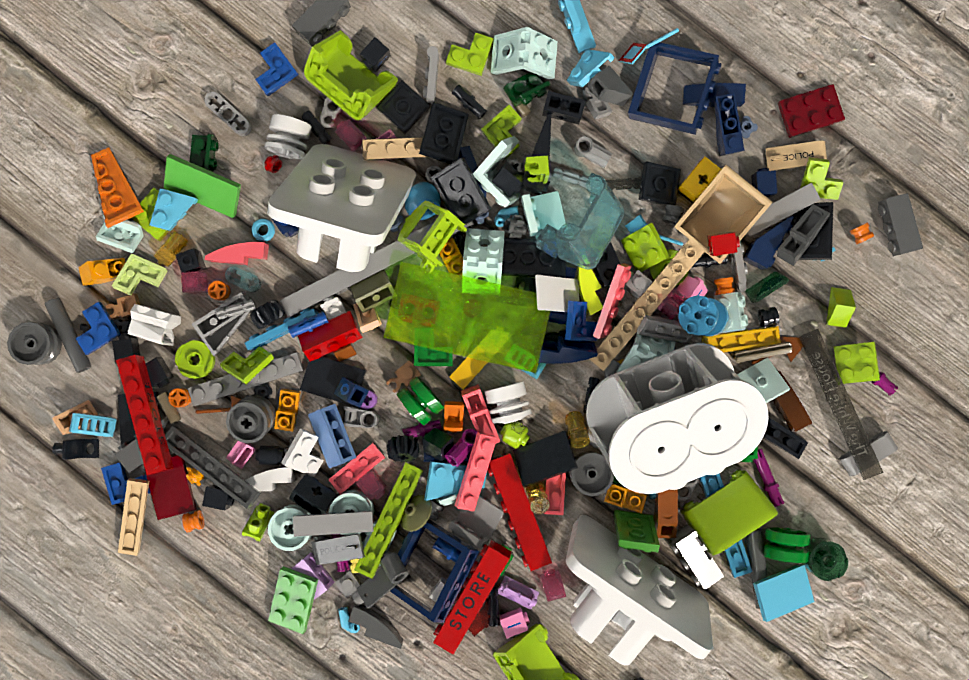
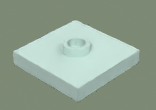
M768 357L737 374L741 380L753 385L763 396L766 403L790 390Z

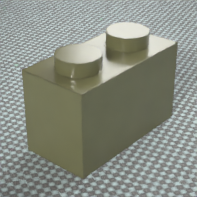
M385 270L350 287L362 313L397 296Z

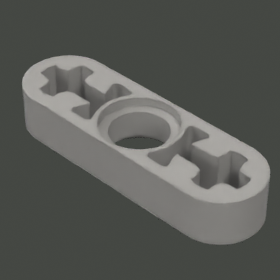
M210 92L205 96L206 106L239 136L250 134L252 129L250 122L217 92ZM212 98L217 99V102L221 105L220 109L215 104H212ZM228 109L232 110L233 116L230 119H225L223 113ZM238 120L246 127L245 130L240 129L235 121Z

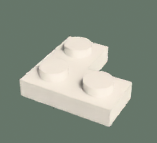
M300 429L281 463L286 467L315 477L324 460L310 452L319 437Z

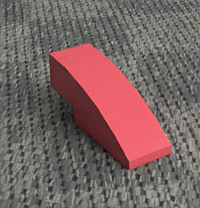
M265 242L233 244L209 253L205 256V260L248 266V258L267 260L269 245Z
M479 384L462 390L461 394L475 430L480 433L497 437L496 443L501 442L496 428L492 424V418Z

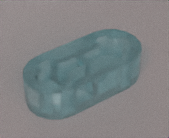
M231 266L225 271V278L228 282L246 291L256 292L261 287V280L257 276L241 268ZM237 270L236 274L242 276L241 279L234 278L232 280L231 272L235 273ZM254 278V283H256V286H251L249 288L250 285L244 281L245 279L252 281Z

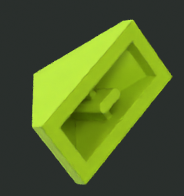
M831 287L826 325L847 327L856 308L851 290Z

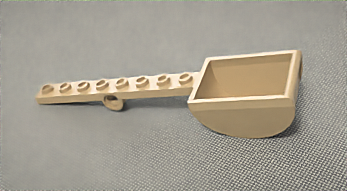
M725 165L674 226V228L688 238V241L597 347V357L590 358L589 360L604 371L612 359L617 356L637 332V328L644 316H651L704 252L719 264L727 257L728 254L710 255L707 235L735 232L736 236L738 235L739 240H741L772 204V201L729 166Z

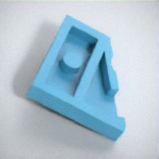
M588 49L582 54L581 59L571 71L566 81L570 85L584 87L592 77L601 71L599 67L605 61L609 60L611 62L615 57L609 52Z
M160 188L150 226L171 231L177 225V222L187 214V210L197 203L198 199Z

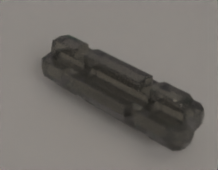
M631 178L606 179L605 181L606 190H613L614 188L616 190L631 189L632 187L640 189L641 178H634L633 180Z

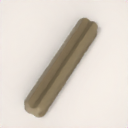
M783 342L737 351L734 353V358L737 363L787 354L792 352V345L790 342Z

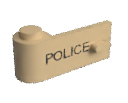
M812 141L766 148L767 168H769V171L807 166L809 157L827 159L825 141Z

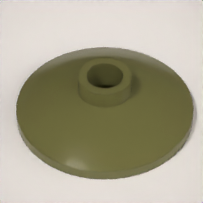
M425 495L414 496L406 506L400 520L401 526L406 531H417L428 521L432 512V503L430 500H424Z

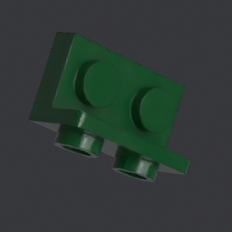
M530 72L506 84L503 89L514 106L517 107L521 104L523 106L529 104L535 97L541 98L544 96L551 84L549 81L543 83L537 74Z
M208 134L207 136L192 135L189 162L214 172L217 168L215 153L219 149L217 138L213 134Z

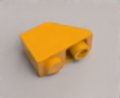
M125 258L85 262L78 267L83 286L102 284L115 280L126 263Z

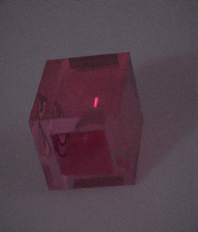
M350 119L346 122L342 121L335 131L337 136L351 151L357 150L362 145V139H366L365 135Z
M201 271L181 273L183 293L196 294L208 292L207 273Z
M673 288L657 309L673 320L679 313L680 305L688 298Z
M373 469L356 482V485L370 501L373 498L378 500L386 493L384 489L387 485Z
M549 569L544 571V574L540 576L547 601L566 597L559 570Z

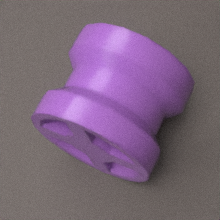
M369 390L360 408H373L378 401L377 395Z

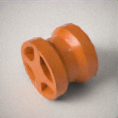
M868 222L850 230V233L856 238V245L874 237L873 232L869 230Z
M733 277L715 279L714 284L717 287L715 294L734 293L735 289L732 287Z
M213 281L208 287V294L215 300L224 301L230 296L231 289L227 283Z
M177 388L169 393V403L174 407H185L191 403L188 389Z
M200 510L194 511L193 514L185 513L182 516L183 527L187 533L192 532L196 528L198 530L204 528V517Z

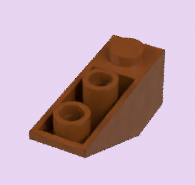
M668 489L656 493L653 519L658 538H676L678 526V489Z

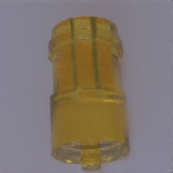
M174 231L153 256L158 260L157 263L160 266L163 263L170 267L176 259L175 254L180 253L189 241L180 233Z
M579 411L569 412L565 416V424L568 427L571 446L577 449L586 447L590 443V438L584 424V417Z
M538 482L527 486L526 493L531 510L536 514L545 513L549 509L550 503L543 483Z

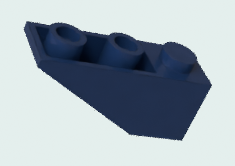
M735 93L715 97L716 140L719 157L745 151Z
M790 216L751 242L743 256V261L760 270L770 268L776 259L774 257L776 251L784 242L782 239L785 233L788 234L793 226L791 222L794 217Z

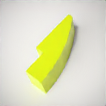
M584 254L578 257L577 264L578 287L582 302H587V314L591 316L603 308L595 292L602 287Z

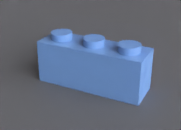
M336 404L308 414L314 432L319 437L318 442L328 468L341 465L356 458Z

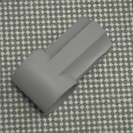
M586 136L579 138L574 145V152L577 156L584 157L602 168H605L612 156L610 151L595 144ZM585 143L588 150L582 151L579 148V144Z

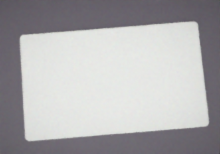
M535 275L538 310L567 312L568 301H579L577 279Z

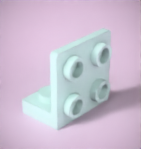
M558 191L530 197V194L522 195L521 202L528 225L529 237L566 228Z

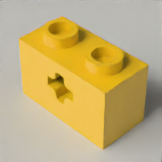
M704 156L678 190L692 202H695L722 169ZM701 178L704 179L702 184L699 183Z

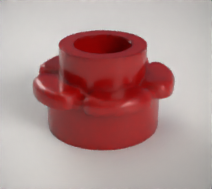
M278 155L266 158V171L276 173L281 169L282 161Z

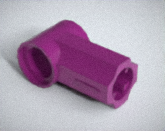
M467 429L463 432L462 437L445 454L448 463L458 467L472 451L477 435L476 430ZM467 439H470V440H472L473 442H472V443H469V442H467L466 440H467Z

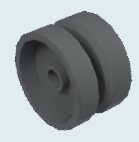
M26 322L13 328L9 334L7 346L10 355L17 362L26 365H44L57 358L61 351L62 341L57 330L51 325Z
M256 394L247 395L231 407L227 413V429L232 437L240 442H257L274 426L275 408L263 396Z
M584 451L575 456L578 468L569 471V478L575 488L588 496H598L606 492L612 485L614 474L605 457L594 451ZM594 470L595 472L592 473L593 476L590 477L588 475L589 471Z

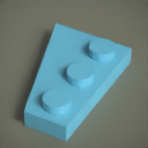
M430 461L424 500L427 501L458 494L467 465L456 467L450 463ZM485 476V479H484L482 488H485L486 476Z

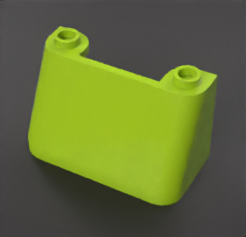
M340 30L312 47L304 68V75L310 83L355 120H361L394 88L398 78L389 71H382L377 77L372 71L368 70L350 54L352 42Z
M739 469L733 472L730 483L700 503H694L693 501L686 503L683 506L684 509L680 511L687 524L697 532L698 539L705 545L706 551L711 555H717L725 551L778 514L774 505L746 470L741 471Z
M541 624L533 625L528 631L521 633L493 653L496 662L508 680H579V678L575 674L565 673L545 642L548 640V631Z

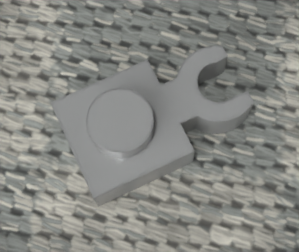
M587 87L582 91L584 98L588 100L586 105L594 119L606 117L612 113L608 102L598 100Z

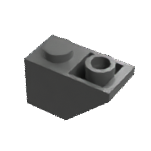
M610 66L597 73L587 84V87L598 100L619 106H624L634 95Z

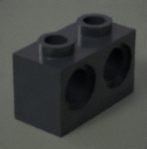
M610 242L591 250L588 253L589 257H587L590 267H594L596 271L595 276L600 285H602V288L611 285L612 280L605 278L604 272L610 270L614 275L617 265L620 264L614 247ZM597 253H604L606 261H598Z

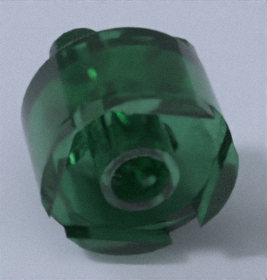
M826 538L810 539V544L804 546L809 551V561L802 564L805 565L808 572L824 581H832L845 574L849 562L842 546Z

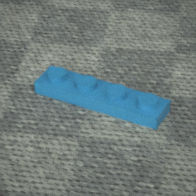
M307 308L301 311V315L295 318L294 316L283 320L284 323L279 326L273 325L266 329L267 332L261 335L257 333L250 336L249 341L245 342L247 350L254 351L259 346L262 347L290 333L288 326L303 321L305 317L310 318L319 314L318 310Z

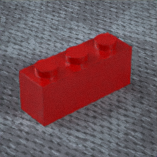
M351 311L328 320L329 323L314 328L312 332L307 331L298 335L302 351L310 362L363 338L358 323Z

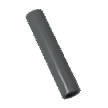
M54 298L45 302V307L76 373L90 369V362L75 339L77 338L76 332L60 298Z
M759 528L746 536L752 569V584L768 577L762 529ZM753 585L755 607L760 609Z

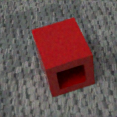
M735 232L707 235L711 256L738 252L737 248L740 247V240Z

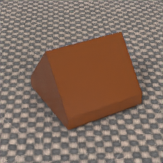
M352 343L333 351L339 362L357 355Z

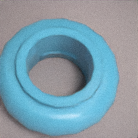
M258 219L253 223L251 232L256 240L267 242L273 238L275 227L268 219ZM260 226H268L266 235L259 234L258 229Z

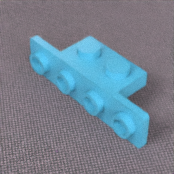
M558 0L560 11L565 16V25L567 29H570L578 53L595 48L596 43L580 0Z

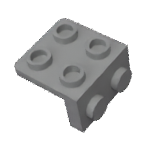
M479 495L475 511L462 509L459 516L451 521L448 528L452 530L455 536L466 539L472 547L481 549L484 544L487 545L504 515V511Z

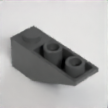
M168 418L161 420L163 430L169 421ZM134 435L136 438L131 443L126 441L118 447L120 451L114 454L128 473L143 464L136 435Z

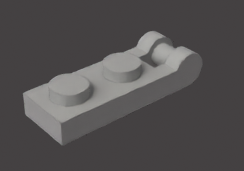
M430 46L427 49L430 64L425 69V79H428V85L424 86L423 98H426L427 103L431 105L435 102L439 66V54L435 46Z

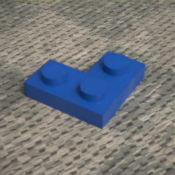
M275 42L260 52L270 69L255 80L265 94L270 96L298 76V73Z
M568 301L565 340L597 341L593 334L598 322L586 321L587 302Z
M97 302L82 311L91 329L75 339L85 355H89L120 336L121 333L103 304Z
M119 462L101 468L111 504L124 502L128 480L124 466ZM143 475L135 479L147 480V477Z

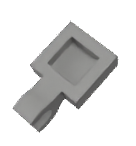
M350 570L338 579L335 584L346 598L351 595L357 606H360L363 600L356 589L362 583Z

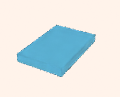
M803 564L796 565L753 583L763 621L766 622L815 602L806 568Z

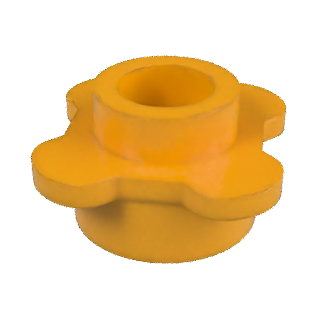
M188 466L186 468L188 474H186L187 479L191 484L196 483L197 486H201L200 481L204 479V475L194 467L191 469Z

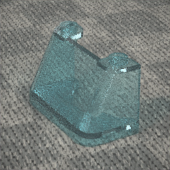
M594 173L590 174L586 182L587 190L591 193L589 198V204L591 205L580 225L564 224L555 236L558 258L587 270L597 266L624 217V207L605 179Z

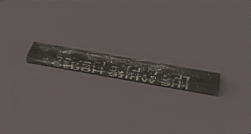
M819 329L799 336L863 480L884 473Z

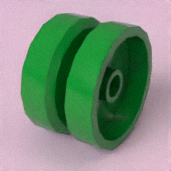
M416 376L409 382L415 394L407 388H402L396 395L407 411L425 426L432 419L431 414L426 409L427 407L435 414H438L445 407L429 387Z
M767 527L765 538L773 543L764 545V556L783 562L807 563L809 561V551L802 547L810 544L811 534L791 528Z

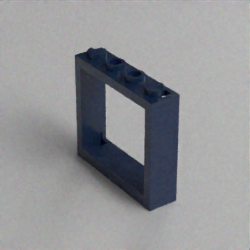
M661 42L651 46L648 49L628 111L629 118L696 135L697 130L702 128L704 122L702 117L703 111H707L709 107V92L713 93L716 81H713L715 74L719 75L722 63H719V55ZM658 55L710 66L692 124L640 112Z
M428 519L422 528L409 532L403 539L398 556L405 567L425 528L462 551L433 609L427 607L398 585L390 590V592L432 622L444 623L479 551Z

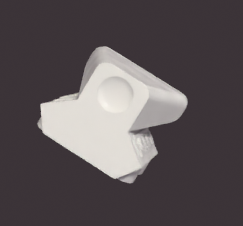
M134 304L130 311L132 320L128 334L158 344L173 346L174 334L172 329L181 324V316Z

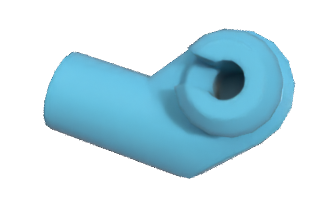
M518 206L500 209L494 219L495 225L503 227L505 220L510 218V215H519Z
M339 608L338 613L341 627L350 633H357L360 630V626L348 622L350 618L348 608Z

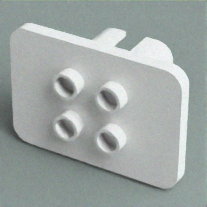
M317 144L309 150L269 198L267 213L276 221L299 227L296 252L300 257L318 262L322 237L325 234L341 239L336 268L350 272L362 271L368 264L370 253H374L376 246L383 243L402 209L411 188L414 186L416 172L407 166L386 160H364L361 153L328 144Z
M580 515L573 524L566 556V564L576 576L587 582L573 603V606L577 609L571 615L570 622L576 633L592 644L612 619L625 632L610 650L608 656L623 665H630L654 635L665 641H673L693 656L704 659L713 649L709 604L705 597L695 588L674 575L668 568L658 564L640 550H628L618 547L616 534L591 517Z

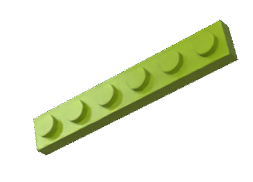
M405 462L374 527V531L364 548L365 557L359 559L354 571L373 579L405 512V508L423 474V470Z

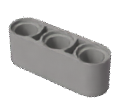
M884 431L860 444V446L864 445V447L856 450L852 449L842 455L839 460L848 475L855 476L894 453L898 447L889 432ZM864 448H865V450H866V452H867V454H868V455H866V453H862V454H860V455H856V454H858V453L863 452V451H864Z

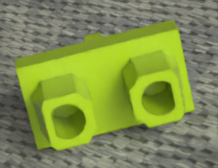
M262 503L256 506L242 531L243 536H250L256 541H261L268 528L270 519L275 513L270 511V506Z

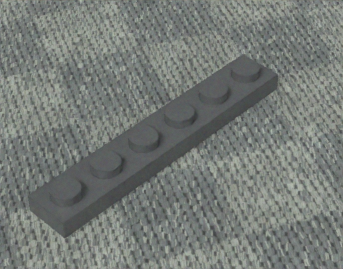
M172 426L166 433L165 437L169 449L246 509L251 508L261 492L177 427Z

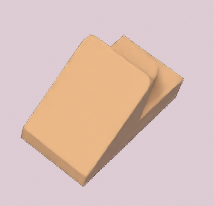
M353 304L362 333L382 324L375 307L362 313L358 304Z
M87 400L52 419L61 434L65 435L71 433L69 429L73 413L98 415L91 402ZM80 418L78 429L82 426L83 418Z

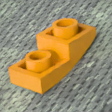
M452 237L447 241L439 254L453 282L462 279L463 257Z
M284 388L280 390L274 429L294 431L301 391Z
M612 484L607 490L604 502L642 514L648 495Z

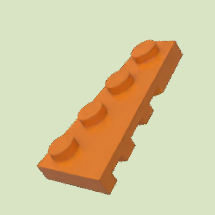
M108 147L92 154L91 158L95 177L97 178L106 227L110 228L144 212L110 148Z

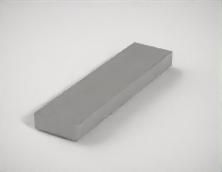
M810 183L772 203L747 232L748 236L750 237L821 200L813 184Z
M373 511L293 516L294 537L374 531Z

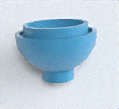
M428 182L415 184L405 201L407 213L411 215L424 201L432 202L440 207L441 196L436 187ZM427 209L420 220H427L433 217L435 213Z

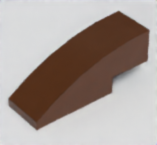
M778 371L790 390L773 399V402L779 414H782L790 431L797 432L812 424V421L788 381Z

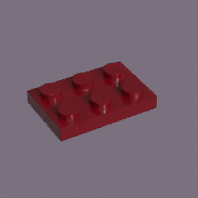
M834 84L799 94L777 103L789 138L845 120Z

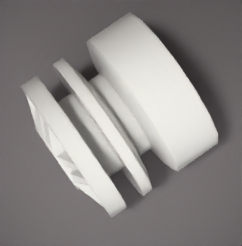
M272 115L269 129L277 134L267 135V139L271 142H266L264 148L280 157L303 159L305 153L301 150H306L307 146L299 140L309 139L312 126L290 116Z
M524 381L484 391L487 404H497V408L489 411L490 414L499 413L498 417L491 419L492 424H506L521 420L527 415L532 414L531 409L522 410L521 408L529 405V401L519 400V397L527 394Z

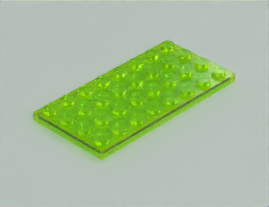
M401 262L383 338L536 373L550 311L537 309V295L535 292L435 269L428 273L426 272L427 267L422 268L418 265Z

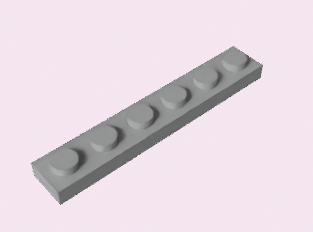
M296 352L272 360L247 384L229 374L190 387L188 391L193 406H198L304 371L299 353Z

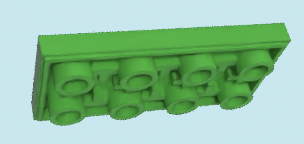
M172 154L167 156L164 189L197 198V203L231 218L236 216L241 184Z

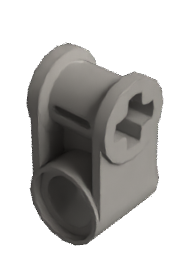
M344 406V426L373 428L380 422V416L376 411ZM368 414L374 416V423L372 425L366 422Z

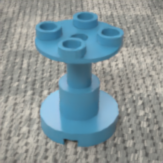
M697 295L688 298L680 305L678 317L680 325L687 333L715 336L725 329L729 314L726 306L718 300Z

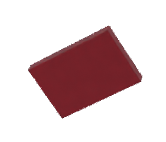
M178 455L171 457L173 469L152 475L146 474L157 520L197 510L191 484L186 477L188 473L185 461Z

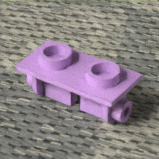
M506 575L498 588V594L530 610L532 607H535L540 593Z

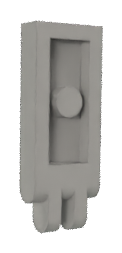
M740 243V247L737 248L738 252L731 253L729 256L736 291L741 293L747 289L746 274L748 269L743 261L744 246Z

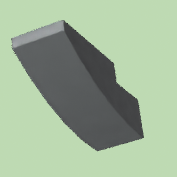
M812 204L790 230V235L778 248L777 257L794 266L812 243L830 213Z
M355 603L348 622L365 627L364 636L401 649L403 638L398 631L374 610L367 609L362 604L357 606Z

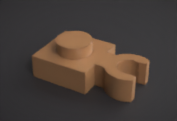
M133 293L131 296L127 295L116 299L118 304H108L105 307L106 309H114V313L110 315L111 318L115 319L120 315L126 318L131 316L130 311L134 304L140 305L138 294Z
M409 360L395 371L398 377L389 379L386 384L389 385L395 382L397 384L396 389L393 390L395 393L400 390L401 384L404 383L408 387L411 380L416 376L420 377L422 374Z

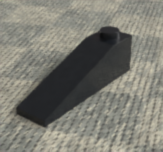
M549 113L531 156H548V164L550 161L552 117ZM525 171L522 182L523 187L521 189L536 195H541L543 191L547 192L550 181H547L545 184L543 182H529L527 179L530 177L534 178L536 175H531Z
M768 417V425L763 439L799 459L808 442Z

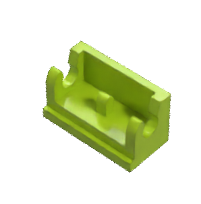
M548 156L526 157L525 171L531 175H536L534 178H528L529 182L547 183L549 178Z

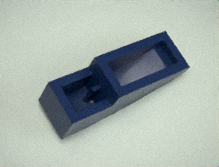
M705 83L684 85L682 105L698 106ZM716 83L713 93L709 92V107H715V97L735 93L737 107H741L745 103L746 84Z
M558 336L556 342L538 339L534 348L536 362L548 364L573 363L594 358L598 355L594 342L565 340V337Z

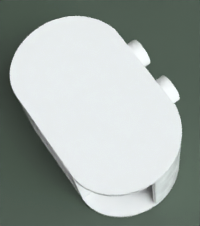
M696 343L625 369L602 380L590 395L586 409V418L589 430L616 479L624 487L632 491L653 494L668 489H680L687 482L704 475L719 474L725 467L746 458L758 446L766 432L768 408L760 392L750 383L740 379L734 372L730 360L720 349L709 344Z

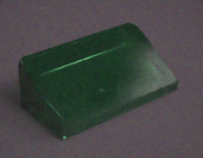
M775 271L748 288L745 293L752 303L759 302L788 283L789 279Z

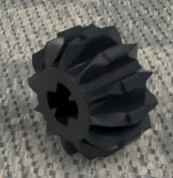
M273 299L253 310L250 317L254 325L258 329H262L282 318L285 312L282 305Z
M406 435L391 437L387 444L388 458L400 462L414 461L419 455L418 439Z

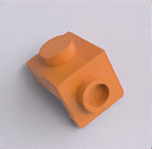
M445 401L443 430L452 433L463 431L464 402Z

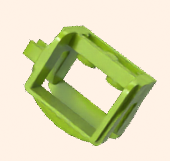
M424 201L405 219L397 240L410 250L417 252V256L422 259L419 266L425 268L428 265L426 272L431 273L435 267L443 266V263L436 257L456 229L466 232L467 229L464 227L465 224L449 210L441 208L432 202ZM427 209L439 215L420 244L407 239Z

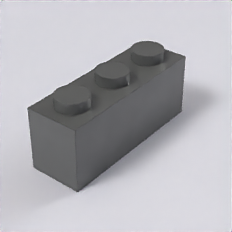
M316 0L292 26L296 33L313 47L322 41L323 35L328 30L331 31L341 17H345L349 13L351 8L349 0Z
M908 193L879 201L878 212L882 216L883 230L887 234L889 241L888 249L893 257L923 249Z

